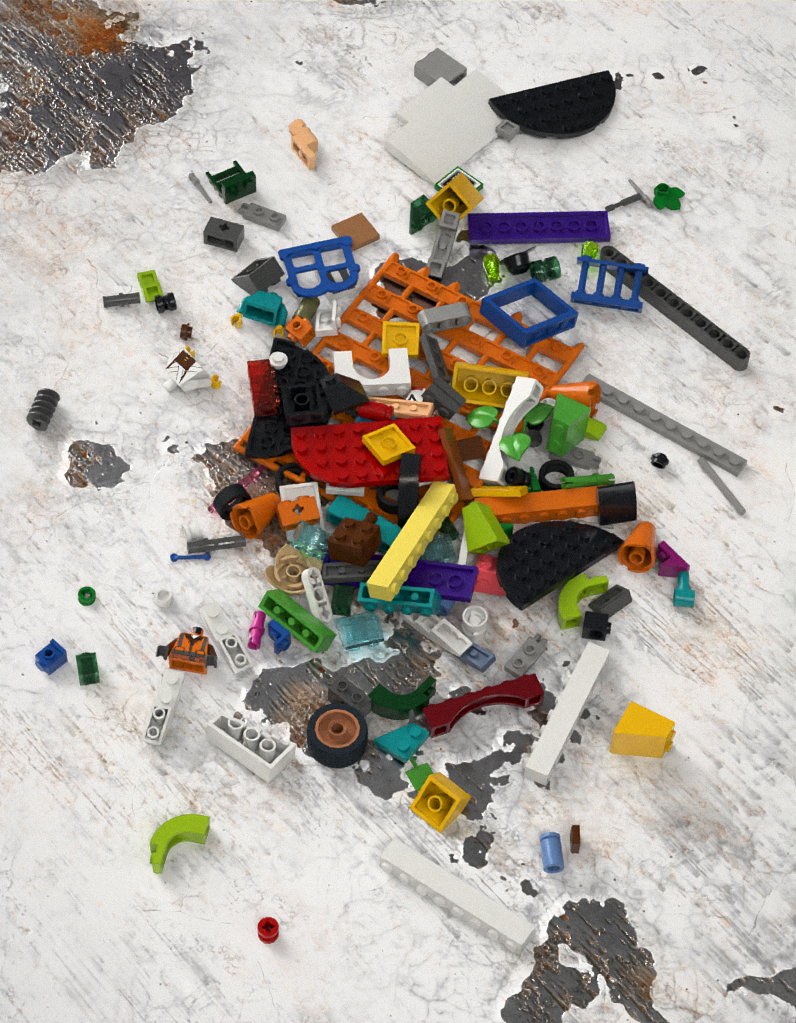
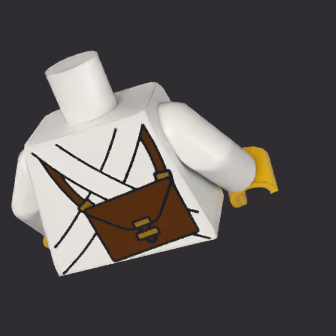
M186 346L185 348L182 347L179 352L170 355L165 371L171 378L163 386L169 392H172L177 386L184 392L210 386L213 389H219L222 381H218L219 376L216 374L210 379L209 374L194 359L195 351L190 352V347Z

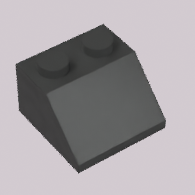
M271 256L256 259L231 280L248 294L253 295L257 291L267 292L268 287L281 281L280 278L285 273L276 258Z

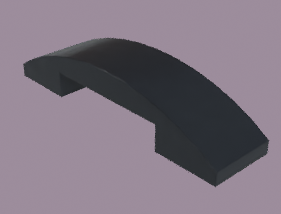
M402 453L398 488V526L401 529L418 506L422 454Z

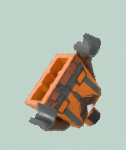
M193 627L191 634L180 633L178 638H175L166 646H158L155 656H163L164 660H167L168 657L169 668L203 675L207 674V666L217 668L218 658L213 645L209 644V638L203 636L204 630L200 627Z

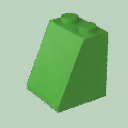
M557 394L546 450L563 457L583 441L591 408L562 394Z

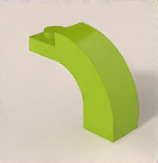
M584 573L574 577L563 587L557 607V620L561 630L580 626L582 615L577 605L578 602L583 598L605 593L609 584L607 576H595L587 579Z
M185 814L163 823L150 840V864H152L153 873L162 874L166 857L175 845L182 842H194L205 845L210 829V817L199 814Z

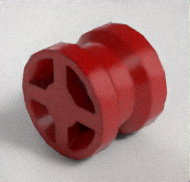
M265 917L259 921L257 928L259 940L265 944L274 943L279 937L278 922L272 917Z

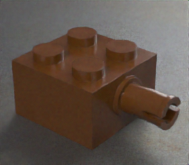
M368 512L363 521L345 517L327 540L330 559L365 567L382 544L380 525L375 524L378 521L377 515L373 512Z

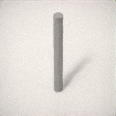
M703 456L700 457L697 461L739 515L745 514L746 510L706 459Z

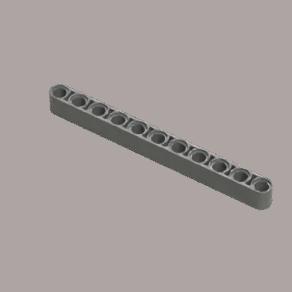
M607 245L601 248L599 260L635 265L633 261L613 246ZM606 269L608 273L616 278L617 270ZM624 272L623 284L632 290L635 273ZM642 274L639 296L733 369L737 371L747 369L750 351L650 274Z

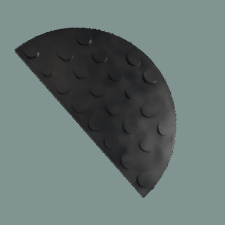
M609 70L490 98L488 104L499 117H504L520 126V130L525 133L546 138V136H557L558 139H567L590 133L595 130V127L607 120L614 106L616 89L612 75Z
M277 337L273 339L270 355L274 352H282L287 356L288 362L283 369L277 370L270 365L268 359L245 450V458L266 459L293 453L291 429H285L281 403V386L318 382L323 407V425H327L333 411L319 381L325 376L330 375V373L316 355L308 349L304 350L296 346V343Z
M571 520L532 524L516 531L508 538L510 544L500 548L496 562L497 581L499 586L503 587L507 593L506 597L520 611H523L618 550L624 540L614 533Z

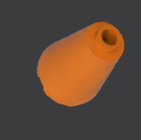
M585 381L553 385L548 390L547 398H552L556 401L557 394H562L590 407L589 417L594 418L598 409H595L596 403H600V384H597L598 381Z
M271 492L234 505L231 508L232 512H230V520L237 532L241 531L247 539L258 537L277 514L276 509L277 505L281 502V498Z
M648 521L638 523L618 550L617 558L622 566L623 564L627 566V570L645 573L655 565L656 528Z

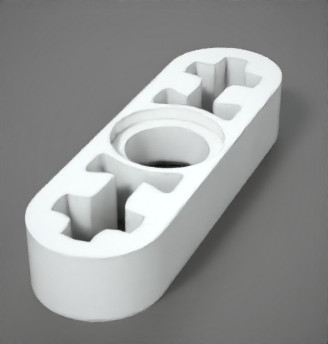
M315 567L308 568L302 572V582L312 615L324 624L331 621L332 610L320 571ZM315 591H317L320 596L319 601L314 596Z

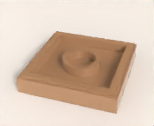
M362 212L332 225L331 228L338 238L351 236L353 245L350 248L352 252L380 239V234Z

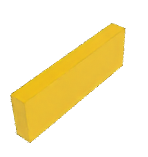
M479 486V488L471 487L473 497H522L528 493V487Z

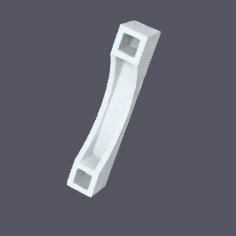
M517 376L515 383L512 385V391L506 401L504 412L499 420L490 449L486 454L484 465L480 470L479 479L487 486L508 485L505 481V474L511 467L509 456L500 449L499 443L502 438L512 436L522 418L538 404L544 387L536 379Z

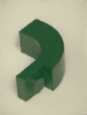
M429 676L415 691L404 695L392 693L379 684L368 695L372 699L371 711L376 715L391 720H406L422 714L423 708L429 705V700L436 693V679Z

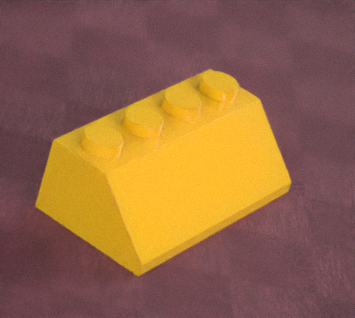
M456 361L452 388L467 400L465 403L505 408L516 377L529 378L530 372Z

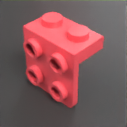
M490 554L478 556L476 567L479 568V574L474 592L506 596L507 593L503 587L499 586L496 577L497 557H493Z

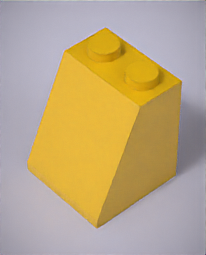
M461 172L425 204L439 220L441 219L443 209L460 213L461 220L484 197Z
M631 701L613 731L609 752L620 755L662 758L665 752L669 753L674 742L672 740L676 734V731H674L675 722Z

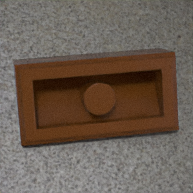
M480 435L457 440L463 462L486 456Z

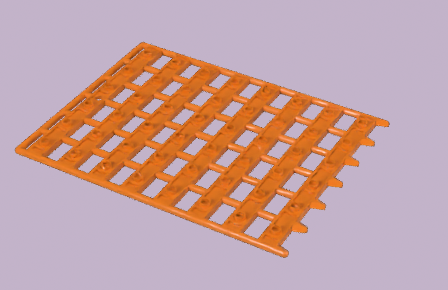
M393 253L344 311L342 317H340L341 327L346 323L368 334L366 339L360 343L338 332V335L324 336L311 352L322 361L328 372L332 375L334 374L333 362L318 355L324 347L333 351H352L353 365L357 362L379 373L380 376L378 378L384 376L389 371L388 357H381V353L370 348L369 345L375 338L382 341L383 321H390L394 315L411 323H419L417 314L425 310V308L407 300L413 291L436 302L435 307L465 302L469 308L473 319L469 325L433 333L449 341L445 349L440 350L448 374L453 376L456 361L468 363L450 354L457 345L480 356L481 358L477 362L478 365H485L487 361H490L502 368L530 372L529 378L536 379L545 388L538 403H540L543 399L547 398L549 388L559 383L585 345L578 343L570 347L553 339L552 336L528 346L531 350L523 357L500 345L508 336L479 313L482 299L477 302L459 293V282H454L446 287L428 278L430 273L428 267L421 268L415 272L399 264V254ZM382 277H385L406 287V290L399 296L376 284ZM363 300H366L388 312L382 319H379L357 307ZM521 312L511 315L524 328L529 327L521 323L523 317ZM474 322H477L500 334L493 342L469 329ZM419 326V337H420L423 332H422L421 327ZM419 339L418 359L427 363L425 352ZM539 352L563 365L556 373L533 362L532 359ZM409 367L411 390L414 386L427 389L434 380L431 378L430 368L425 374H422ZM398 395L370 396L406 400V398L404 399ZM464 403L457 413L467 417L471 411L485 405ZM498 411V415L495 418L500 420L503 413ZM332 412L331 415L332 419L341 424L355 423L356 420L352 418V415H348L345 412L335 416ZM442 417L443 428L453 429L456 441L478 436L476 433L479 429L472 427L468 431ZM522 419L520 421L515 432H522L523 421L525 419ZM493 421L487 428L496 432L498 425ZM252 424L233 446L234 451L244 456L246 448L243 446H247ZM481 437L487 454L492 442ZM293 453L268 459L249 458L274 472H277L281 467L275 464V461L282 465L292 462L297 463ZM486 456L479 459L485 461ZM463 463L470 488L482 486L484 482L479 479L480 472ZM448 466L449 479L453 480ZM289 470L283 472L284 477L297 484L306 481L304 472L300 476ZM311 478V480L326 487V482H323L321 480L316 481L313 478ZM432 483L419 486L418 504ZM318 486L320 496L332 502L338 497L335 494H326V490ZM365 487L364 497L342 495L366 507L370 512L373 511L398 524V514H388L378 506L376 490ZM386 492L384 493L383 496L385 499L391 502H397L394 499L386 496ZM458 499L457 503L450 510V517L437 530L432 542L426 547V551L432 552L461 515L462 508L466 507L469 503L461 502Z

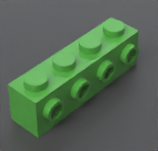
M280 589L268 590L258 606L315 653L328 651L337 635Z

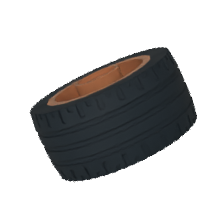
M343 703L327 704L317 709L310 717L307 726V746L311 756L321 765L335 769L349 767L361 759L368 743V728L366 720L360 711Z

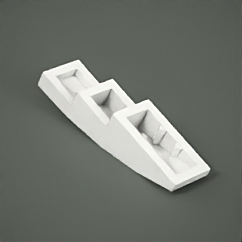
M400 612L399 616L414 629L458 657L473 645L466 636L445 618L441 620L436 615L425 617L420 615V613L405 615Z

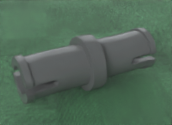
M137 292L103 296L104 308L140 304V294Z

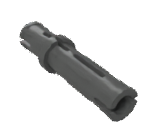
M245 535L210 540L204 538L202 541L187 542L188 554L210 553V551L246 547ZM234 541V543L219 545V543ZM214 544V546L201 547V548L198 547V546H202V545Z

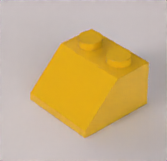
M438 772L428 776L409 808L438 832L442 833L462 813L471 796L444 774Z

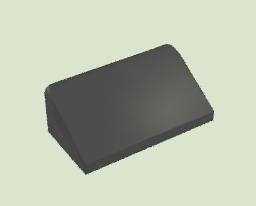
M616 584L589 603L588 606L594 612L609 614V619L632 602L630 590Z

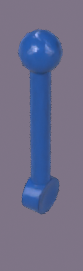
M173 553L170 555V560L172 562H176L178 559H204L209 561L211 555L206 553L204 555L178 556Z

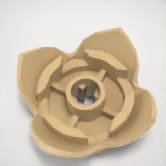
M285 544L276 555L275 565L268 566L264 571V576L272 586L282 590L288 596L300 595L305 593L301 578L302 572L308 568L315 567L321 573L323 562L315 557L305 559L297 548Z

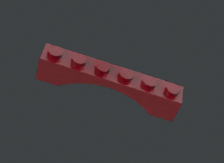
M535 673L525 674L511 681L506 680L492 687L487 686L476 692H468L457 698H449L438 704H430L423 708L422 720L427 731L430 733V738L450 733L454 725L462 717L481 707L511 705L525 709L543 703L544 691Z

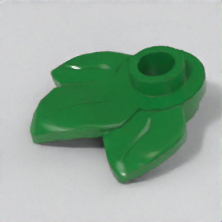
M660 183L654 189L655 197L653 203L659 210L665 207L670 210H679L681 207L679 198L683 197L685 193L677 187H669L665 183Z

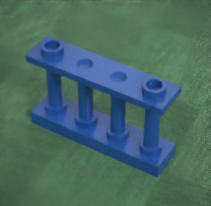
M588 255L577 256V264L582 266L578 290L576 292L572 291L570 302L642 313L643 302H640L638 297L642 274L648 275L649 267H645V264L642 263L631 265L592 259ZM589 266L599 268L596 292L593 294H587L585 291ZM606 269L617 270L614 294L611 297L604 296L603 294ZM624 272L635 273L632 295L629 300L622 299L621 297Z

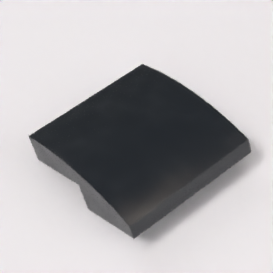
M634 481L597 487L596 503L598 505V523L600 526L637 520Z

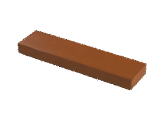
M442 428L438 432L442 446L446 451L447 462L456 492L458 493V499L461 502H472L474 498L453 429Z

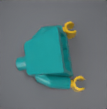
M257 291L253 295L244 297L236 311L237 314L231 317L232 326L237 322V328H241L243 325L241 317L243 315L245 318L271 326L277 325L273 330V339L276 334H281L283 339L284 330L282 328L285 327L288 315L285 305L282 304L283 298L275 292L267 293L264 291Z

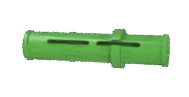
M593 473L590 476L562 477L560 482L567 483L560 485L562 489L615 484V481L608 479H615V476L612 473L603 475Z

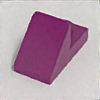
M665 541L658 544L656 556L662 562L659 566L658 576L678 578L679 572L685 571L689 573L690 565Z

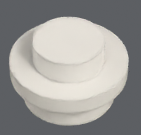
M274 352L269 357L270 365L277 370L283 369L288 362L287 356L282 352Z
M160 589L154 595V603L161 608L169 607L174 601L173 594L167 589Z

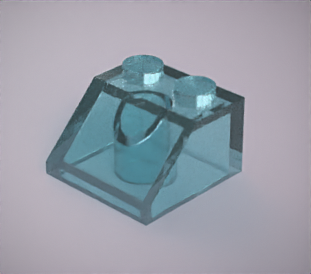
M369 611L334 619L341 644L348 651H357L361 646L366 645L368 647L378 646L379 642L384 641L381 620L374 612Z

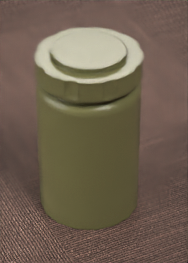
M303 297L292 319L298 315L302 319L306 318L311 321L320 305V300L317 297Z

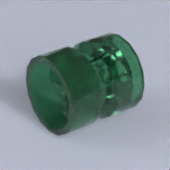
M556 256L544 258V261L539 259L530 262L529 268L532 279L536 278L543 283L547 279L551 281L561 277V267Z

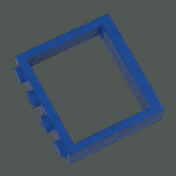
M536 278L482 298L479 311L481 315L522 349L574 328L579 314ZM532 295L557 316L524 328L500 307Z

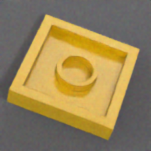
M383 321L381 357H388L389 349L407 348L408 358L418 359L420 323Z
M395 423L362 436V442L383 466L401 459L402 453H415L416 447Z

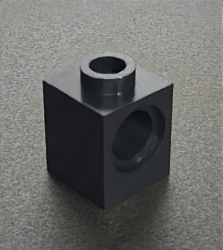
M585 611L581 638L605 641L606 634H610L612 623L608 622L609 614Z

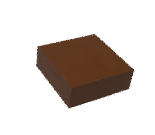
M572 825L570 831V852L579 854L580 825Z

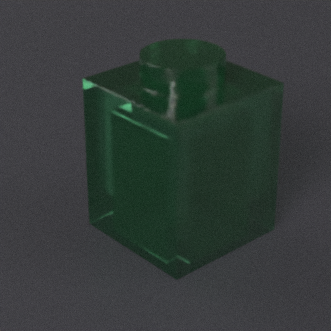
M334 584L331 602L332 615L351 617L354 586Z
M85 652L76 655L80 686L100 683L96 652Z

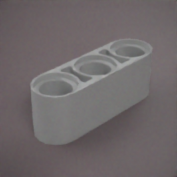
M465 302L429 308L417 314L418 322L422 332L425 334L467 326L473 320Z

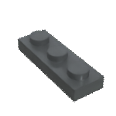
M427 334L422 335L420 340L427 359L426 362L431 371V378L435 380L440 376L449 384L451 380L437 339Z
M371 560L365 567L345 562L323 563V583L368 581L381 560Z

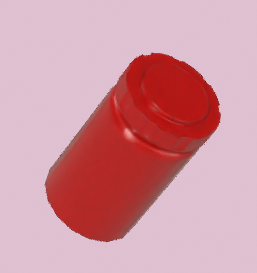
M372 400L360 405L358 410L359 417L374 421H389L393 419L394 406H388Z

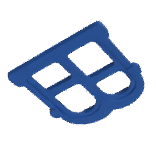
M351 236L324 240L278 251L279 259L284 261L288 275L286 285L291 287L297 297H318L327 292H342L357 285L360 265L355 264L350 248L353 245ZM338 249L343 250L346 262L324 266L321 253ZM314 255V264L301 267L293 266L292 259ZM344 269L349 270V278L342 282H332L327 277V273ZM318 270L321 280L319 285L308 289L299 286L296 274Z

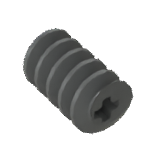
M47 388L38 390L26 417L28 424L32 428L39 431L47 430L50 419L56 410L55 407H57L60 400V395L56 391Z

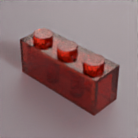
M269 359L247 361L254 417L277 415V407H280L279 395L275 396V392H278L277 381H273V377H275L274 366H270Z

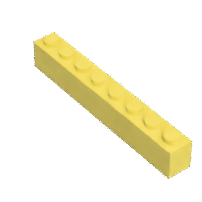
M440 481L432 483L367 581L371 598L391 602L395 595L399 593L400 587L408 579V575L415 568L418 559L424 554L429 542H432L435 533L441 528L442 522L449 515L453 505L457 503L458 493L456 492L455 484Z

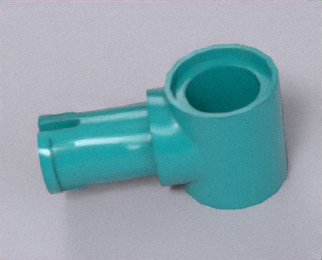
M685 571L679 572L678 586L674 589L673 606L694 607L695 591L689 585V573Z

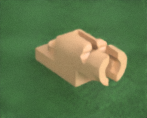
M302 119L294 120L288 127L292 135L291 149L306 167L311 170L315 168V152L318 151V139L311 132V129L306 127Z

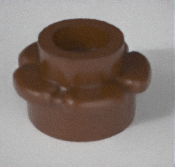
M189 323L182 324L180 338L185 339V341H187V337L191 338L193 327H189Z

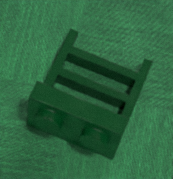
M236 160L233 161L235 167L213 176L209 171L206 172L209 183L213 184L215 191L219 192V196L224 199L225 204L256 192V174L253 170L245 173Z

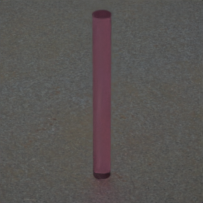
M262 464L258 465L236 484L245 487L267 467ZM213 503L207 507L210 513L216 511Z

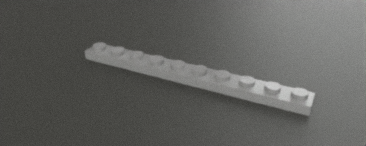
M588 374L582 381H598L597 384H600L601 391L600 402L700 457L703 456L707 461L737 477L746 466L747 460L595 376Z

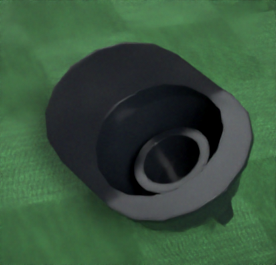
M536 246L524 252L510 255L499 263L500 265H505L508 272L514 276L524 274L530 268L528 253L533 251Z

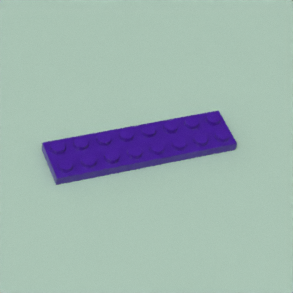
M607 211L467 214L470 245L610 242L611 239Z
M327 549L323 563L341 562L330 559L329 550ZM374 554L369 561L382 560L384 555ZM418 560L415 568L411 570L408 579L404 581L402 586L432 588L437 590L442 600L471 603L479 568L476 566ZM360 582L326 583L324 585L359 589Z

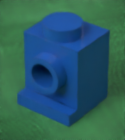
M54 639L50 640V644L35 655L37 668L42 672L45 671L48 675L54 673L68 661L66 650Z

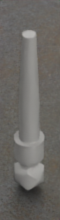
M189 173L188 177L192 180L194 186L199 189L209 203H212L196 175Z
M629 179L628 181L636 192L640 193L641 200L646 203V206L648 208L653 207L654 203Z
M570 519L573 522L588 524L598 528L614 529L615 527L613 525L600 526L599 523Z

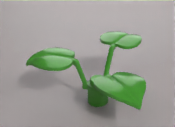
M538 403L522 418L525 419L523 421L522 433L514 432L512 436L502 438L499 443L500 449L507 456L520 461L522 455L531 444L530 437L525 434L526 424L538 425L542 423L552 413L553 406ZM492 406L478 407L467 415L466 421L476 429L487 428L493 421L499 425V420L495 418L498 415V410Z

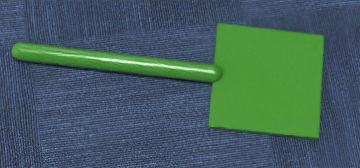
M412 756L410 761L414 768L405 773L416 792H418L428 776L434 773L428 763L418 766Z

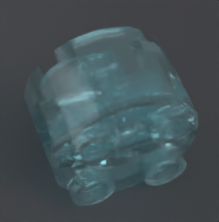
M300 520L289 545L304 551V553L312 557L324 560L329 551L327 540L332 534Z

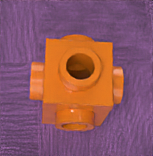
M298 315L291 319L285 327L288 333L287 338L294 343L297 342L303 348L316 336L310 321L306 318L302 319Z

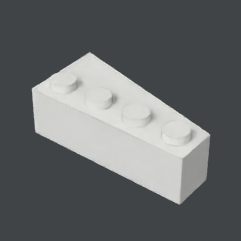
M219 712L207 724V740L268 783L295 758L297 745L291 741L287 743L280 740L281 737L275 734L271 736L261 732L262 729L256 726H247L244 724V721Z

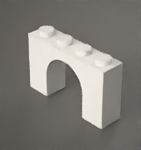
M407 348L389 349V371L384 376L376 379L364 378L354 370L352 351L333 352L334 374L338 373L360 381L367 396L405 395L410 393L411 377Z

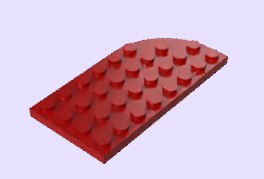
M442 416L291 428L292 450L297 464L306 471L308 476L316 481L321 480L329 483V486L358 488L399 484L401 459L383 466L362 442L363 435L393 423L416 447L413 454H422L419 483L449 480L447 455L438 430L443 428Z

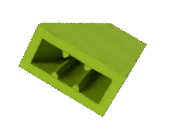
M474 501L462 508L468 552L482 555L510 544L507 535L489 505L481 504L480 501Z

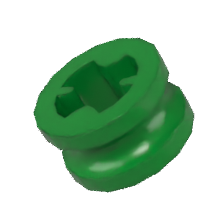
M86 586L78 591V601L81 605L89 606L95 602L96 592L93 588ZM85 594H90V597L88 596V599L84 598V596H86Z

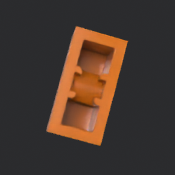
M306 495L295 501H282L277 505L276 512L282 532L320 523V514L315 496L309 497Z

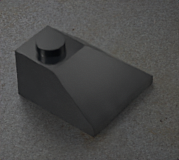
M338 373L327 375L319 380L334 416L369 402V398L361 382Z

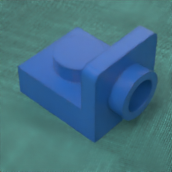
M271 620L268 623V635L274 641V653L278 655L289 648L291 633L276 620Z

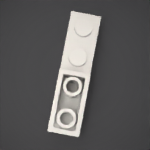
M215 601L199 608V613L207 626L209 636L235 675L253 667L254 665L236 631L233 632L218 602Z
M165 668L155 703H152L141 742L157 746L162 745L181 697L180 692L186 676L184 672Z

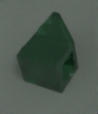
M424 194L411 202L410 235L421 231L423 227L437 219L436 215L425 204L430 199Z

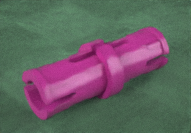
M255 611L253 613L252 625L249 627L248 648L252 650L260 649L261 638L265 632L264 622L266 614L263 611Z

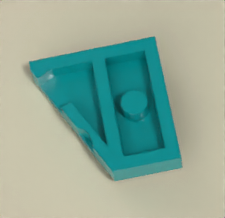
M411 723L375 738L374 746L406 764L430 737V733L417 724Z

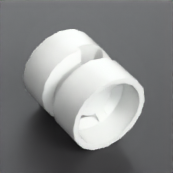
M471 605L463 611L461 633L472 642L482 640L486 635L488 621L486 610L481 606Z

